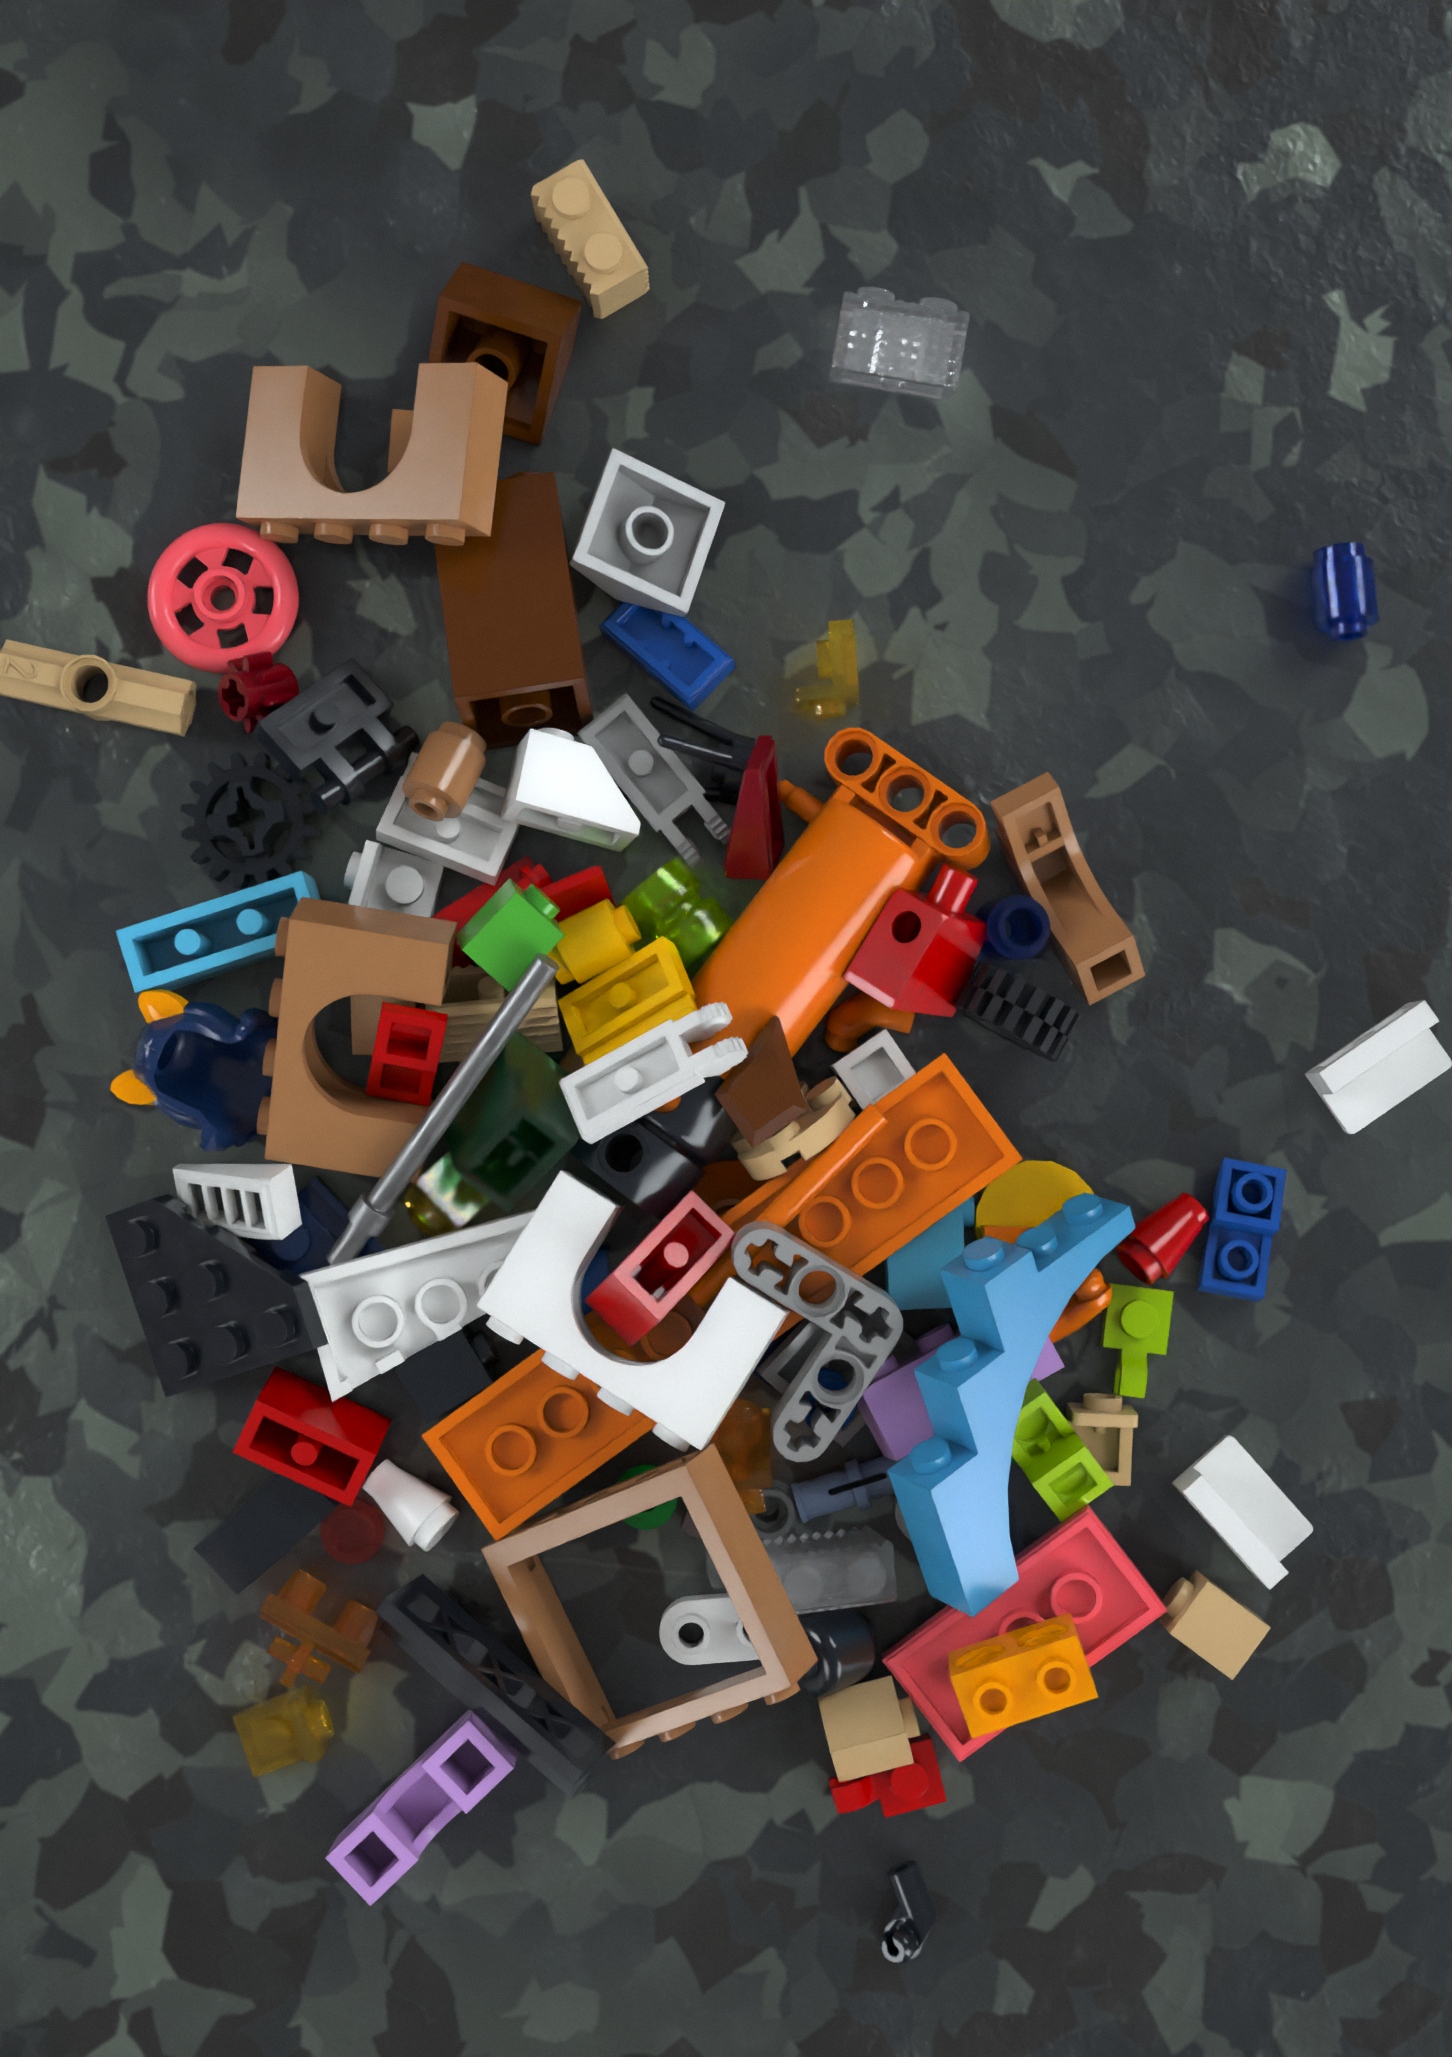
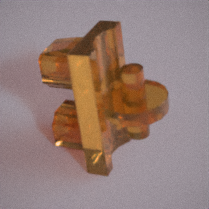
M736 1398L707 1446L715 1444L748 1515L758 1514L766 1511L764 1488L773 1487V1439L770 1432V1417L772 1413L770 1407L758 1409L751 1402Z
M299 1569L285 1583L277 1596L269 1593L260 1608L261 1619L301 1641V1644L297 1647L276 1636L269 1647L268 1654L288 1665L279 1682L291 1689L300 1673H303L323 1685L332 1667L312 1656L311 1654L314 1649L360 1674L371 1653L367 1646L372 1639L379 1615L360 1603L349 1599L333 1628L313 1618L311 1615L326 1592L327 1586Z

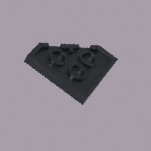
M166 1194L105 1216L165 1397L329 1344L308 1281L289 1269L278 1271L255 1256L257 1249L219 1225L211 1227L205 1225L186 1213L188 1206L173 1196Z

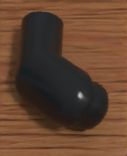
M914 1860L902 1862L887 1872L898 1900V1905L880 1939V1948L884 1957L894 1964H904L919 1955L937 1920L935 1907L917 1863Z

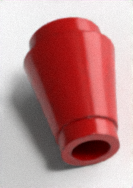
M1182 1192L1176 1199H1172L1135 1223L1136 1228L1114 1248L1115 1253L1122 1264L1143 1283L1151 1285L1159 1277L1167 1279L1202 1230V1226L1209 1221V1215L1194 1197L1186 1192Z

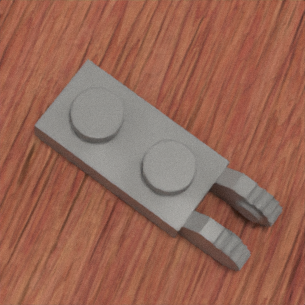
M627 693L577 733L586 745L593 747L611 777L656 833L660 834L663 832L693 870L705 862L701 857V851L673 823L690 808L694 807L704 819V826L716 840H720L724 845L729 842L731 830L705 799V796L708 795L673 750L659 746L657 739L660 734Z

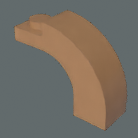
M1049 772L991 801L990 803L999 826L994 831L1014 879L1054 954L1088 1005L1090 1006L1146 976L1134 936L1111 906L1095 880L1076 840L1060 787Z

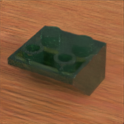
M515 1031L444 1132L456 1173L506 1213L541 1180L576 1144L581 1136L559 1084L560 1080L570 1075V1073L518 1031ZM458 1066L434 1091V1093L432 1094L433 1102L435 1101L439 1093L442 1091L446 1083L449 1081L453 1073L456 1071Z

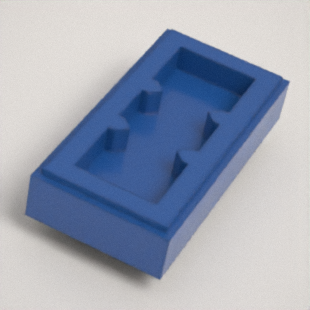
M622 602L599 625L600 631L605 638L691 712L736 668L734 659L685 617Z

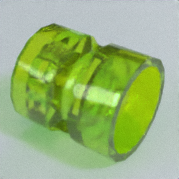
M680 856L675 857L654 872L616 907L618 908L624 904L627 906L639 928L641 936L652 935L655 940L664 936L676 945L685 970L719 943L735 923L715 898L701 899L699 891L702 883Z

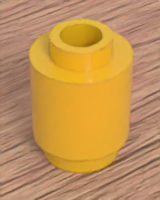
M605 899L559 922L558 924L565 936L547 956L559 965V970L555 977L562 985L573 980L582 984L632 956L636 952L633 943L641 940L642 937L627 906L624 904L615 908L609 899Z

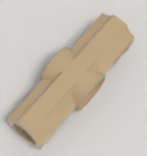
M7 639L0 650V696L84 714L96 721L112 720L185 737L188 727L192 724L196 707L197 687L194 681L110 663L96 655L78 656ZM106 674L108 690L105 696L94 703H86L83 696V688L86 682L92 676Z

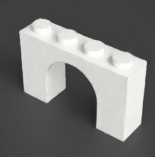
M560 1171L476 1307L491 1316L486 1325L503 1338L520 1345L525 1337L546 1352L541 1360L559 1374L575 1380L578 1374L581 1373L601 1386L597 1397L615 1410L630 1416L633 1410L637 1409L657 1422L652 1431L666 1443L683 1452L687 1451L690 1444L702 1450L710 1442L790 1310L737 1276H731L727 1279L693 1336L682 1349L671 1357L660 1361L639 1362L628 1360L612 1353L595 1338L586 1323L582 1311L581 1289L584 1275L590 1262L625 1206L572 1172Z

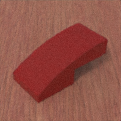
M382 1002L365 1095L429 1106L448 1014Z

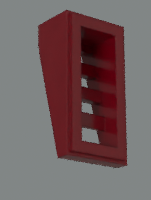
M759 735L744 770L724 862V876L727 878L767 880L777 868L785 845L775 740H772L770 735Z

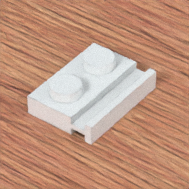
M412 752L408 760L409 764L403 776L400 777L376 829V840L495 886L520 827L518 823L500 819L506 788L479 778L459 817L444 818L443 821L439 822L428 820L410 808L409 799L402 790V785L418 756L417 753Z

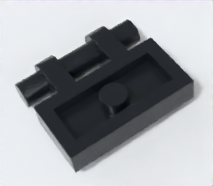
M353 657L259 721L253 733L295 782L314 768L324 778L325 783L313 790L309 795L313 806L322 814H326L339 803L348 806L364 794V785L381 773L384 775L392 774L406 763V755L420 745L419 737L411 727L404 725L391 734L381 723L383 719L389 716L394 703ZM355 739H358L366 748L367 753L349 764L338 751Z

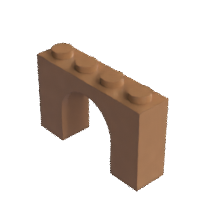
M477 362L419 363L412 430L408 446L401 461L377 485L364 491L346 493L339 482L334 464V447L342 385L308 365L253 366L236 518L259 528V536L261 538L278 543H297L299 534H314L315 539L323 542L351 544L353 535H369V539L379 543L405 545L408 543V536H425V539L432 543L460 546L464 545L465 536L491 537L508 382Z
M301 897L290 918L281 917L275 940V955L285 957L283 978L276 977L274 979L269 1000V1016L279 1018L277 1038L269 1037L263 1059V1075L273 1077L271 1097L263 1096L257 1118V1134L267 1135L264 1159L378 1178L382 1177L434 1100L430 1099L429 1106L365 1095L366 1088L348 1082L339 1076L324 1060L315 1038V1016L328 1004L353 995H375L441 1006L450 983L458 922ZM426 1159L409 1183L418 1184Z

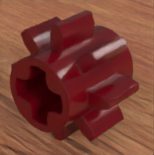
M271 651L244 655L243 658L229 660L227 664L231 673L225 674L218 686V697L222 710L233 721L244 720L246 733H253L259 721L299 694L298 682L293 671L283 663L273 664Z

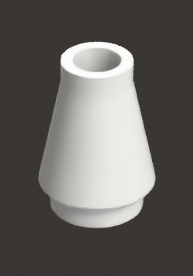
M389 1459L384 1460L370 1474L363 1485V1489L373 1497L410 1547L416 1543L425 1552L433 1548L442 1539L460 1513L450 1504L452 1496L398 1468Z

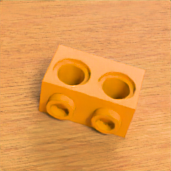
M1070 1612L947 1652L950 1678L972 1739L1098 1698L1094 1680Z

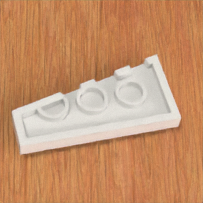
M537 1208L299 1274L298 1276L308 1281L329 1343L317 1348L332 1402L353 1391V1388L378 1374L385 1373L404 1362L406 1358L438 1340L445 1339L461 1330L466 1324L486 1314V1312L476 1306Z

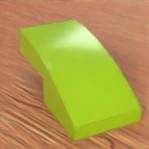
M1036 1377L1029 1381L1013 1438L1012 1457L1058 1519L1063 1522L1114 1486V1484Z

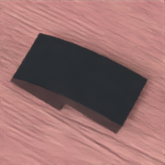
M275 1473L258 1487L246 1502L208 1532L194 1547V1550L238 1595L322 1522L340 1502Z

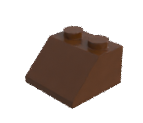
M462 262L439 295L428 363L477 362L508 382L502 434L540 446L571 359L583 301Z

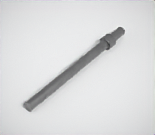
M537 953L371 1192H363L348 1213L349 1224L326 1255V1259L331 1265L357 1258L371 1236L378 1237L381 1235L395 1214L392 1208L394 1203L559 970V965L545 954Z

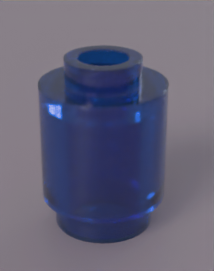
M1345 542L1317 549L1313 553L1314 565L1309 568L1315 629L1319 632L1329 633L1331 641H1350L1367 636L1368 627L1378 623L1380 615L1374 563L1372 558L1366 556L1365 545L1357 542Z
M1014 895L992 899L983 904L975 914V917L986 924L985 940L980 951L993 960L1012 961L1031 958L1044 948L1050 935V920L1046 910L1039 902L1028 896ZM1006 920L1011 925V935L1009 938H1007L1004 928Z

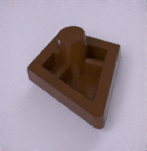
M778 1016L770 1018L747 1049L749 1053L746 1055L747 1058L743 1059V1062H740L733 1068L715 1093V1096L752 1149L807 1112Z

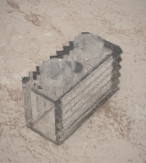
M861 287L858 289L857 294L851 291L844 292L829 382L953 403L959 381L970 314L966 311L957 312V305L954 302L942 298H923L918 305L914 302L894 301L895 295L891 291L878 287Z
M867 1525L861 1531L854 1526L849 1532L840 1528L836 1534L828 1529L823 1536L816 1530L812 1537L804 1532L799 1539L791 1534L787 1540L779 1537L774 1542L771 1539H765L762 1542L796 1614L896 1602L897 1588L893 1544Z

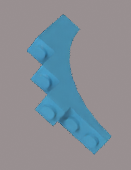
M1084 1192L1067 1200L1063 1204L1062 1209L1037 1227L1020 1234L1015 1243L1010 1244L986 1236L967 1245L961 1255L940 1269L961 1335L954 1340L944 1343L939 1347L936 1354L914 1369L935 1435L917 1444L907 1456L888 1469L887 1472L930 1596L971 1617L977 1615L1019 1581L1010 1540L1008 1482L1013 1438L1026 1387L1045 1341L1071 1296L1099 1261L1136 1228L1130 1206Z

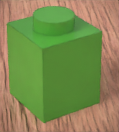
M510 878L456 934L461 950L508 992H511L537 953L547 955L565 935L557 920L554 919L561 911L559 907L534 884L531 883L523 891Z

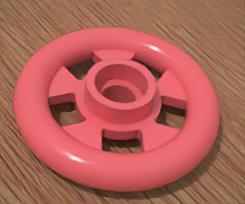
M233 523L203 525L175 539L157 560L148 585L147 602L150 620L162 644L183 663L205 672L231 673L227 664L229 660L243 658L244 655L263 651H271L273 655L290 635L299 606L297 579L293 567L284 552L273 541L261 538L259 536L260 532ZM229 549L242 551L254 558L248 574L244 575L235 568L223 566ZM196 557L208 567V570L198 577L193 588H188L177 578L183 568ZM255 588H273L274 601L271 615L253 614L256 604ZM222 590H232L235 593L234 604L226 610L216 609L214 604L216 595ZM191 604L195 614L204 623V626L188 635L179 624L175 614ZM244 625L248 642L232 648H222L218 634L219 631L233 630Z

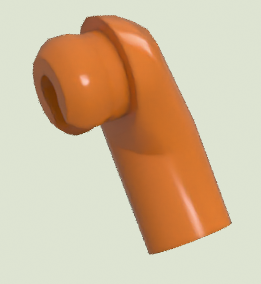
M859 992L830 1011L825 1020V1027L827 1028L824 1034L825 1042L835 1051L849 1052L856 1048L857 1039L875 1026L909 1034L915 1012L891 1009L867 993Z
M1094 1268L1074 1292L1075 1294L1071 1296L1049 1334L1053 1344L1081 1329L1110 1305L1112 1300L1111 1284L1104 1282L1103 1276L1098 1269Z

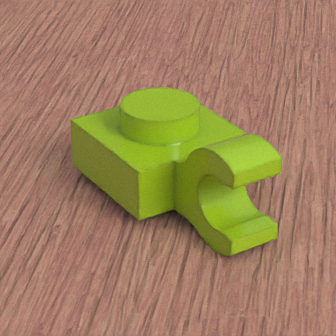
M1110 1283L1112 1300L1110 1305L1103 1310L1099 1346L1118 1349L1112 1393L1145 1398L1148 1374L1147 1353L1167 1354L1174 1292Z

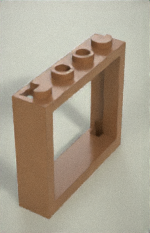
M715 1444L706 1446L702 1450L694 1451L527 1520L497 1542L494 1539L481 1548L542 1678L616 1743L608 1754L611 1760L619 1759L632 1753L645 1743L644 1739L657 1734L661 1742L673 1740L690 1731L696 1725L695 1721L710 1716L714 1724L727 1721L743 1712L749 1706L748 1702L762 1697L767 1705L783 1701L800 1690L797 1681L818 1661ZM681 1496L763 1666L616 1719L538 1554Z

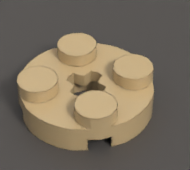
M836 1076L825 1079L812 1089L808 1087L805 1081H799L807 1112L754 1149L749 1145L740 1130L737 1131L730 1143L737 1151L738 1159L752 1179L757 1181L767 1180L787 1172L781 1160L798 1152L805 1161L833 1142L852 1122L855 1114L851 1108L858 1107L857 1102L844 1083L839 1081Z

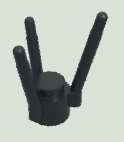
M653 697L650 704L654 709L724 743H720L718 749H714L664 734L660 735L657 739V743L663 748L714 763L710 780L722 783L721 787H703L708 794L705 796V799L707 801H719L737 806L744 770L756 739L733 733L683 707L660 697ZM618 787L625 799L630 800L623 790Z

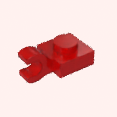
M929 1733L908 1739L914 1760L913 1764L840 1783L837 1775L828 1778L837 1813L842 1814L861 1809L878 1799L885 1818L947 1802Z

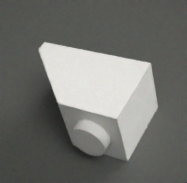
M541 728L538 730L530 729L515 748L500 819L621 852L639 835L641 822L592 746L574 741V737L566 731L556 728Z

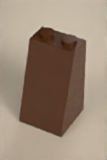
M532 471L513 474L508 479L497 480L491 537L465 536L464 545L460 546L434 543L454 700L463 725L477 732L487 744L486 750L517 746L530 729L556 728L566 731L575 737L578 736L577 733L594 720L571 565L568 564L570 559L555 473L554 471L540 474Z

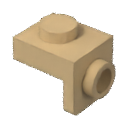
M1086 1393L1083 1394V1403L1067 1402V1421L1103 1468L1112 1483L1119 1486H1131L1133 1428H1138L1137 1412L1131 1405H1122V1396L1116 1394Z

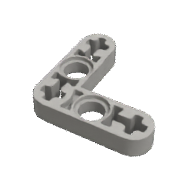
M753 1221L744 1225L735 1234L731 1243V1257L738 1275L748 1284L826 1330L777 1403L770 1417V1432L777 1451L786 1459L795 1462H809L818 1458L828 1448L899 1341L903 1331V1317L895 1300L886 1291L778 1225L768 1221ZM767 1239L773 1240L771 1247L774 1255L790 1267L795 1254L802 1256L790 1268L784 1286L777 1284L783 1279L781 1270L768 1261L762 1260L756 1268L750 1266L752 1260L746 1249L750 1243L762 1246ZM813 1271L827 1272L835 1279L833 1294L821 1303H810L799 1296L801 1280ZM850 1288L857 1290L850 1296L854 1306L869 1314H873L878 1307L882 1308L881 1315L887 1324L882 1330L871 1327L866 1334L861 1333L863 1327L857 1316L843 1308ZM841 1310L838 1320L832 1318ZM832 1359L848 1361L854 1367L852 1381L840 1390L831 1391L823 1388L818 1383L820 1368ZM806 1391H810L813 1397L822 1405L833 1409L827 1413L819 1404L810 1418L815 1434L811 1438L801 1434L794 1442L790 1441L791 1436L786 1423L789 1420L800 1423L805 1419L812 1406L809 1398L803 1395Z

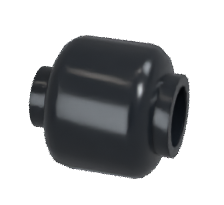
M842 1601L823 1603L797 1615L818 1658V1661L797 1681L801 1690L814 1697L830 1696L861 1681L871 1672L875 1662L877 1638L872 1624L863 1613Z

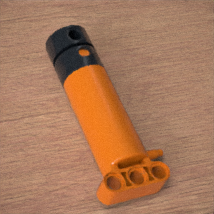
M846 728L838 731L829 740L825 748L824 761L837 787L825 804L802 787H796L788 780H781L779 782L780 799L785 803V807L809 823V825L690 981L696 995L694 1002L698 1010L708 1004L723 1002V1004H727L733 1018L731 1020L732 1023L727 1025L728 1027L716 1032L710 1038L704 1041L688 1043L693 1055L731 1037L742 1038L746 1049H748L770 1018L778 1016L791 1058H793L849 984V982L843 979V976L893 892L899 888L919 891L939 863L942 865L944 862L968 871L978 867L986 859L990 851L991 838L982 812L969 800L871 732L862 728ZM867 753L872 756V763L864 773L856 776L842 773V765L850 755ZM917 788L924 792L921 804L914 810L900 812L892 808V801L901 790ZM964 823L976 829L973 841L965 847L951 848L943 843L946 831L953 825ZM735 1066L721 1075L705 1077L703 1084L592 1144L583 1140L578 1130L565 1148L603 1180L661 1221L691 1190H694L706 1174V1171L688 1158L687 1155L691 1153L702 1162L711 1164L718 1158L739 1130L715 1096L716 1091ZM643 1149V1157L640 1164L630 1171V1162L633 1155Z

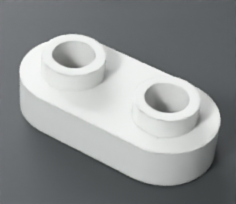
M728 1593L681 1597L672 1602L662 1615L659 1630L662 1647L673 1660L681 1664L700 1665L760 1660L749 1636L743 1630V1624ZM693 1622L700 1625L704 1632L703 1637L695 1643L685 1642L679 1635V1630L684 1624Z

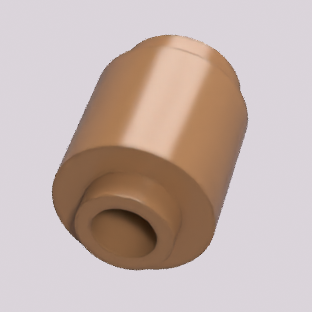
M444 722L440 725L438 731L429 733L402 785V790L409 799V806L415 813L436 822L443 821L444 818H457L461 815L486 765L484 753L487 749V744L477 732L459 723Z

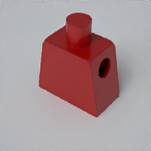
M944 862L928 894L904 888L897 889L893 892L847 968L843 979L891 1009L952 1018L956 1011L954 1006L969 980L988 933V926L984 921L964 910L979 879L957 866Z

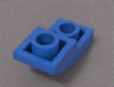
M1229 1158L1221 1160L1209 1211L1210 1219L1207 1221L1196 1286L1197 1291L1255 1302L1264 1299L1272 1236L1279 1231L1286 1169Z

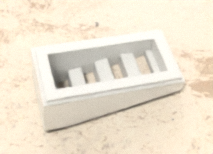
M178 1164L172 1168L178 1200L188 1206L186 1213L209 1227L219 1225L235 1236L264 1240H283L302 1225L292 1164ZM195 1184L201 1185L205 1210H200ZM214 1187H220L224 1210H218ZM234 1189L240 1192L243 1211H238ZM253 1192L259 1193L262 1211H257Z

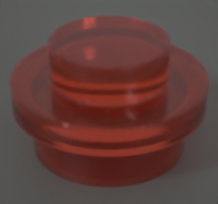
M355 1499L352 1507L340 1502L322 1521L320 1537L325 1550L332 1558L345 1564H359L372 1558L381 1548L385 1538V1523L378 1509L365 1500Z

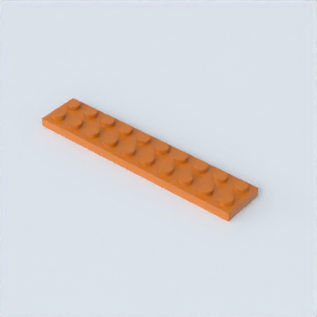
M945 1053L873 1105L889 1122L783 1228L784 1230L862 1277L1023 1160ZM823 1150L806 1161L801 1157L786 1168L787 1172L772 1178L720 1218L737 1233L744 1225L753 1222ZM771 1240L751 1261L750 1266L756 1268L762 1260L768 1261L781 1270L783 1279L777 1284L784 1286L790 1268L802 1256L795 1254L790 1267L774 1255L771 1247L773 1240ZM824 1271L808 1273L800 1282L799 1296L810 1303L824 1302L834 1292L835 1279ZM737 1275L738 1278L746 1282L743 1278ZM686 1293L668 1314L633 1346H629L594 1310L585 1315L584 1318L595 1338L612 1353L632 1361H660L671 1357L685 1346L695 1333L716 1297L705 1308H702ZM786 1307L790 1312L773 1340L805 1317ZM540 1348L421 1436L497 1542L650 1431L657 1422L637 1409H634L630 1416L615 1410L597 1397L601 1386L581 1373L578 1374L575 1380L559 1374L541 1360L546 1351Z

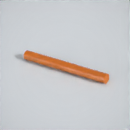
M870 1103L754 1221H768L784 1228L889 1121ZM767 1239L762 1246L750 1243L746 1247L751 1260L771 1241L770 1239ZM731 1245L687 1292L702 1308H705L719 1294L729 1277H736L738 1275L731 1257Z

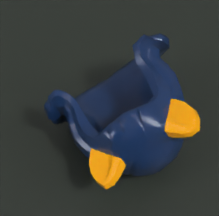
M150 989L141 991L138 1003L147 1024L139 1035L132 1068L118 1075L111 1082L110 1090L119 1099L129 1104L155 1105L177 1124L202 1130V1141L199 1146L205 1152L224 1151L233 1145L241 1147L246 1143L254 1141L261 1135L257 1134V1118L263 1096L271 1097L273 1077L263 1075V1059L269 1037L277 1038L279 1018L269 1016L267 1011L249 1008L241 1014V1019H239L219 1005L207 1002H188L182 996L169 990Z

